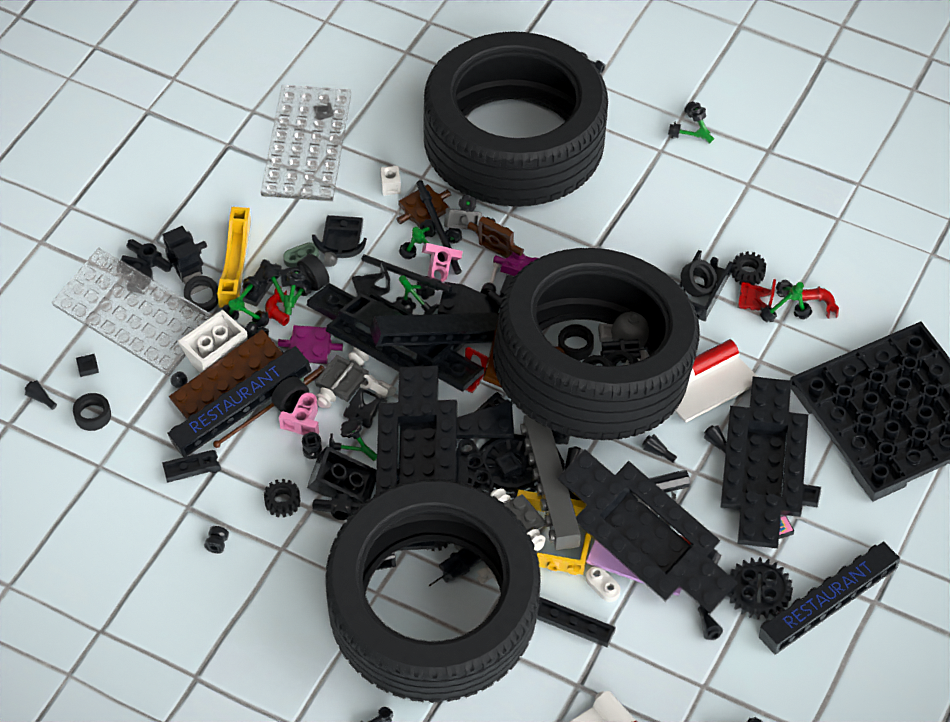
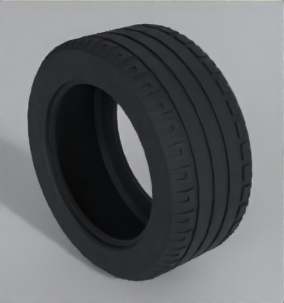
M514 31L498 32L479 36L459 44L451 51H448L435 64L426 82L424 90L423 133L424 147L429 162L435 172L455 190L489 204L523 207L545 204L565 197L589 180L602 159L608 112V93L604 79L596 66L585 55L581 54L580 51L562 41L540 34ZM515 99L541 104L557 113L565 122L558 128L539 136L510 138L486 132L472 124L465 116L481 105L498 100Z
M573 248L556 251L537 258L534 262H530L509 283L502 299L494 341L493 363L500 386H502L507 397L511 399V402L518 409L522 410L524 414L528 415L529 418L534 419L537 423L551 430L576 438L592 440L630 438V436H637L658 427L659 424H662L674 413L682 402L699 345V320L695 307L679 284L665 272L640 258L627 253L601 248ZM632 311L643 315L650 326L649 339L644 348H658L646 350L649 355L647 358L630 365L597 366L578 361L562 353L546 339L542 331L554 324L570 320H592L613 324L620 314Z
M428 478L423 481L417 479L415 481H407L406 484L399 483L396 486L389 487L388 490L384 489L380 493L373 495L372 499L369 498L362 503L359 509L354 510L347 518V522L343 523L337 533V538L333 541L330 549L331 554L328 555L325 585L329 620L335 641L339 645L346 660H349V664L355 671L361 673V676L369 683H374L377 688L386 693L391 692L393 696L403 699L410 698L411 701L442 703V700H447V702L460 700V697L467 698L475 695L479 690L484 691L494 685V682L502 679L508 673V670H511L517 664L520 656H523L535 630L541 575L537 551L534 550L535 545L530 534H527V529L521 520L517 519V515L509 507H505L502 501L498 500L495 496H490L488 492L480 488L476 489L473 485H468L464 482L457 483L455 480H437V478ZM425 541L452 543L471 551L490 568L499 585L501 595L495 608L486 620L470 632L443 641L416 640L392 630L381 621L369 605L366 590L371 577L380 564L394 552L414 543Z

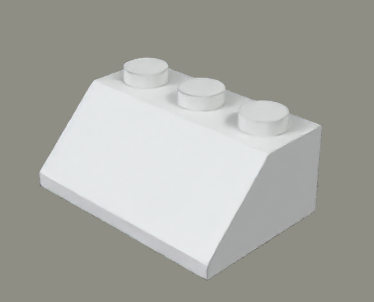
M221 310L180 339L178 343L192 366L202 373L247 341L248 335L244 328L224 310Z

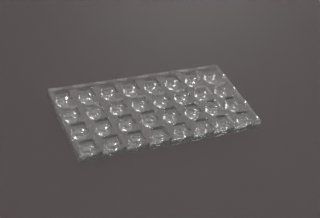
M281 85L261 187V196L333 201L351 100V89Z
M99 247L52 301L54 307L168 376L186 356L178 341L214 316Z

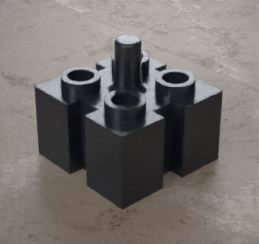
M183 225L162 234L166 246V258L172 263V267L176 269V273L182 282L184 277L200 271L203 274L202 266L204 264L200 254H202V249L207 248L205 241L194 244L190 231H186Z

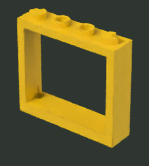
M518 490L517 497L523 494L537 511H542L540 505L541 496H538L535 492ZM571 499L575 516H577L587 505L580 500ZM586 532L580 560L537 552L539 567L548 568L551 571H564L573 575H584L592 537Z

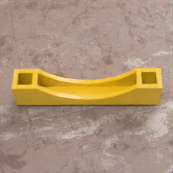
M231 207L226 258L217 293L220 308L229 305L230 300L240 296L251 224L250 208Z

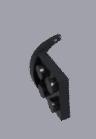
M327 215L323 240L321 242L315 234H312L314 245L323 254L325 252H332L337 255V258L357 256L363 251L367 238H364L360 243L363 218Z

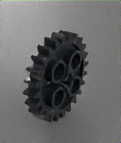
M759 557L758 562H755L753 558H751L750 563L743 560L742 566L736 564L735 569L730 571V576L738 582V585L728 594L727 597H730L729 603H735V610L741 608L742 615L745 612H749V618L753 614H756L757 620L760 619V615H764L765 619H768L769 614L776 617L777 611L779 612L784 607L787 608L792 598L793 587H791L792 580H788L789 573L783 574L784 567L777 569V562L771 565L770 559H767L765 563L762 562L761 557ZM758 573L761 574V603L757 602Z

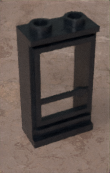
M701 250L697 251L692 262L699 259L701 260ZM711 258L709 264L714 268L717 275V285L711 292V296L705 306L692 302L699 320L706 322L712 307L732 273L733 262L731 261L723 269L718 267V258ZM697 269L693 270V277L695 275L703 278ZM680 282L679 286H680V287L684 290V292H685L686 290L683 288V285H682V283Z

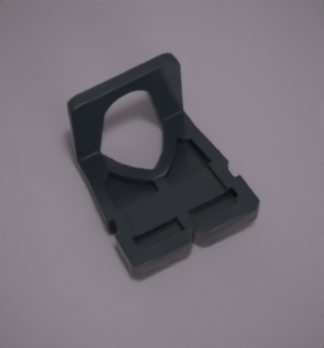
M381 262L380 273L352 277L357 295H366L372 291L382 296L390 291V277L384 262ZM385 276L386 288L376 286L375 283Z
M359 388L349 402L348 408L346 407L343 416L348 419L360 416L363 419L362 426L369 429L373 423V418L376 416L379 403L381 401L387 403V400L366 389ZM363 393L375 397V400L365 404Z

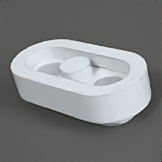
M595 566L587 571L586 581L588 585L603 600L613 602L619 598L620 585L604 569Z

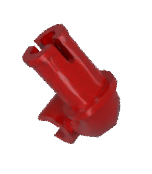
M275 288L274 294L266 301L265 311L270 319H274L282 326H285L290 321V316L279 310V307L276 305L278 302L282 303V300Z
M820 286L814 289H803V301L823 300L827 304L826 317L830 318V311L836 313V318L838 317L839 307L836 305L835 298L830 291L820 288Z

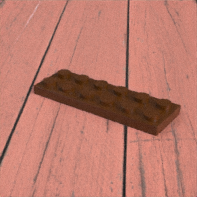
M261 330L172 393L169 398L187 420L189 416L196 414L205 405L217 400L223 393L230 391L239 382L245 381L254 372L261 370L270 361L277 359L283 353L268 335Z

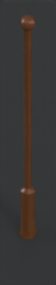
M320 365L318 369L304 378L303 383L306 386L321 375L325 368ZM271 403L222 439L214 441L213 446L219 448L221 443L275 405Z

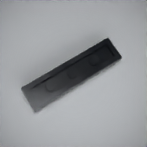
M539 598L537 620L608 647L616 627L545 598Z

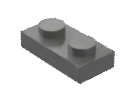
M446 208L444 227L467 229L470 222L479 226L482 212L469 211L467 213L459 209Z

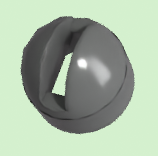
M325 252L324 266H335L338 259L337 255L332 252Z

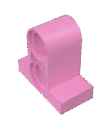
M430 243L424 244L422 253L431 254L428 276L431 279L435 278L434 272L439 271L441 273L440 280L444 282L448 277L451 259H461L463 251ZM438 253H442L445 256L444 262L438 260Z
M304 393L299 398L292 414L282 411L279 416L280 428L302 435L309 432L319 435L318 421H314L318 413L316 396L312 393Z

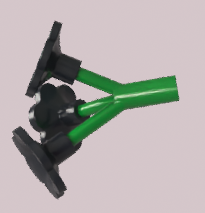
M404 275L399 277L400 283L405 288V294L403 297L396 298V301L393 302L395 305L413 313V310L416 309V303L412 302V298L408 297L409 292H411L425 311L423 315H432L438 309L439 304L436 303L430 306L427 302L423 301L434 296L435 290L420 282H417V285H411Z
M351 417L348 421L342 423V428L340 429L342 437H353L361 447L337 443L333 439V433H330V448L341 451V449L362 451L371 460L375 461L377 459V453L369 448L360 436L359 432L362 430L363 425L362 417Z

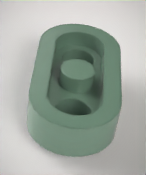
M312 242L291 248L283 254L284 264L290 268L296 267L297 262L308 254L319 257V250Z

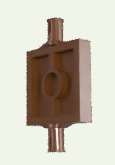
M428 184L425 185L426 190L431 194V201L438 217L446 214V208H449L443 200L451 196V192L446 189L438 194ZM419 189L399 200V206L405 213L397 217L400 225L410 220L420 228L422 222L427 219L431 220L425 203H422L420 199Z
M482 216L479 220V226L472 222L467 226V229L476 232L478 235L479 245L504 258H508L513 252L519 256L524 252L523 248L515 245L514 232L507 227L497 224L492 219Z

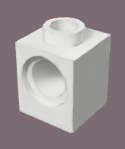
M380 167L383 196L401 194L399 167Z

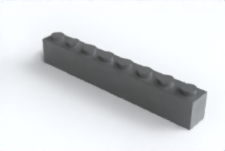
M525 415L523 417V424H520V431L522 436L525 435V450H529V465H533V480H537L538 483L536 484L537 495L542 498L540 499L541 510L546 513L544 516L545 525L550 528V543H554L555 550L580 547L581 533L568 488L558 481V477L563 473L552 430Z

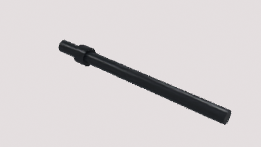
M420 180L416 182L420 192V199L422 203H425L443 247L452 249L431 201V194L426 190L423 181ZM451 259L450 263L456 275L460 274L462 270L458 261Z
M365 254L361 258L363 262L379 268L381 262H384ZM384 262L387 271L401 276L404 275L406 278L428 285L433 290H441L447 293H451L453 290L452 286L442 283L439 279H431Z

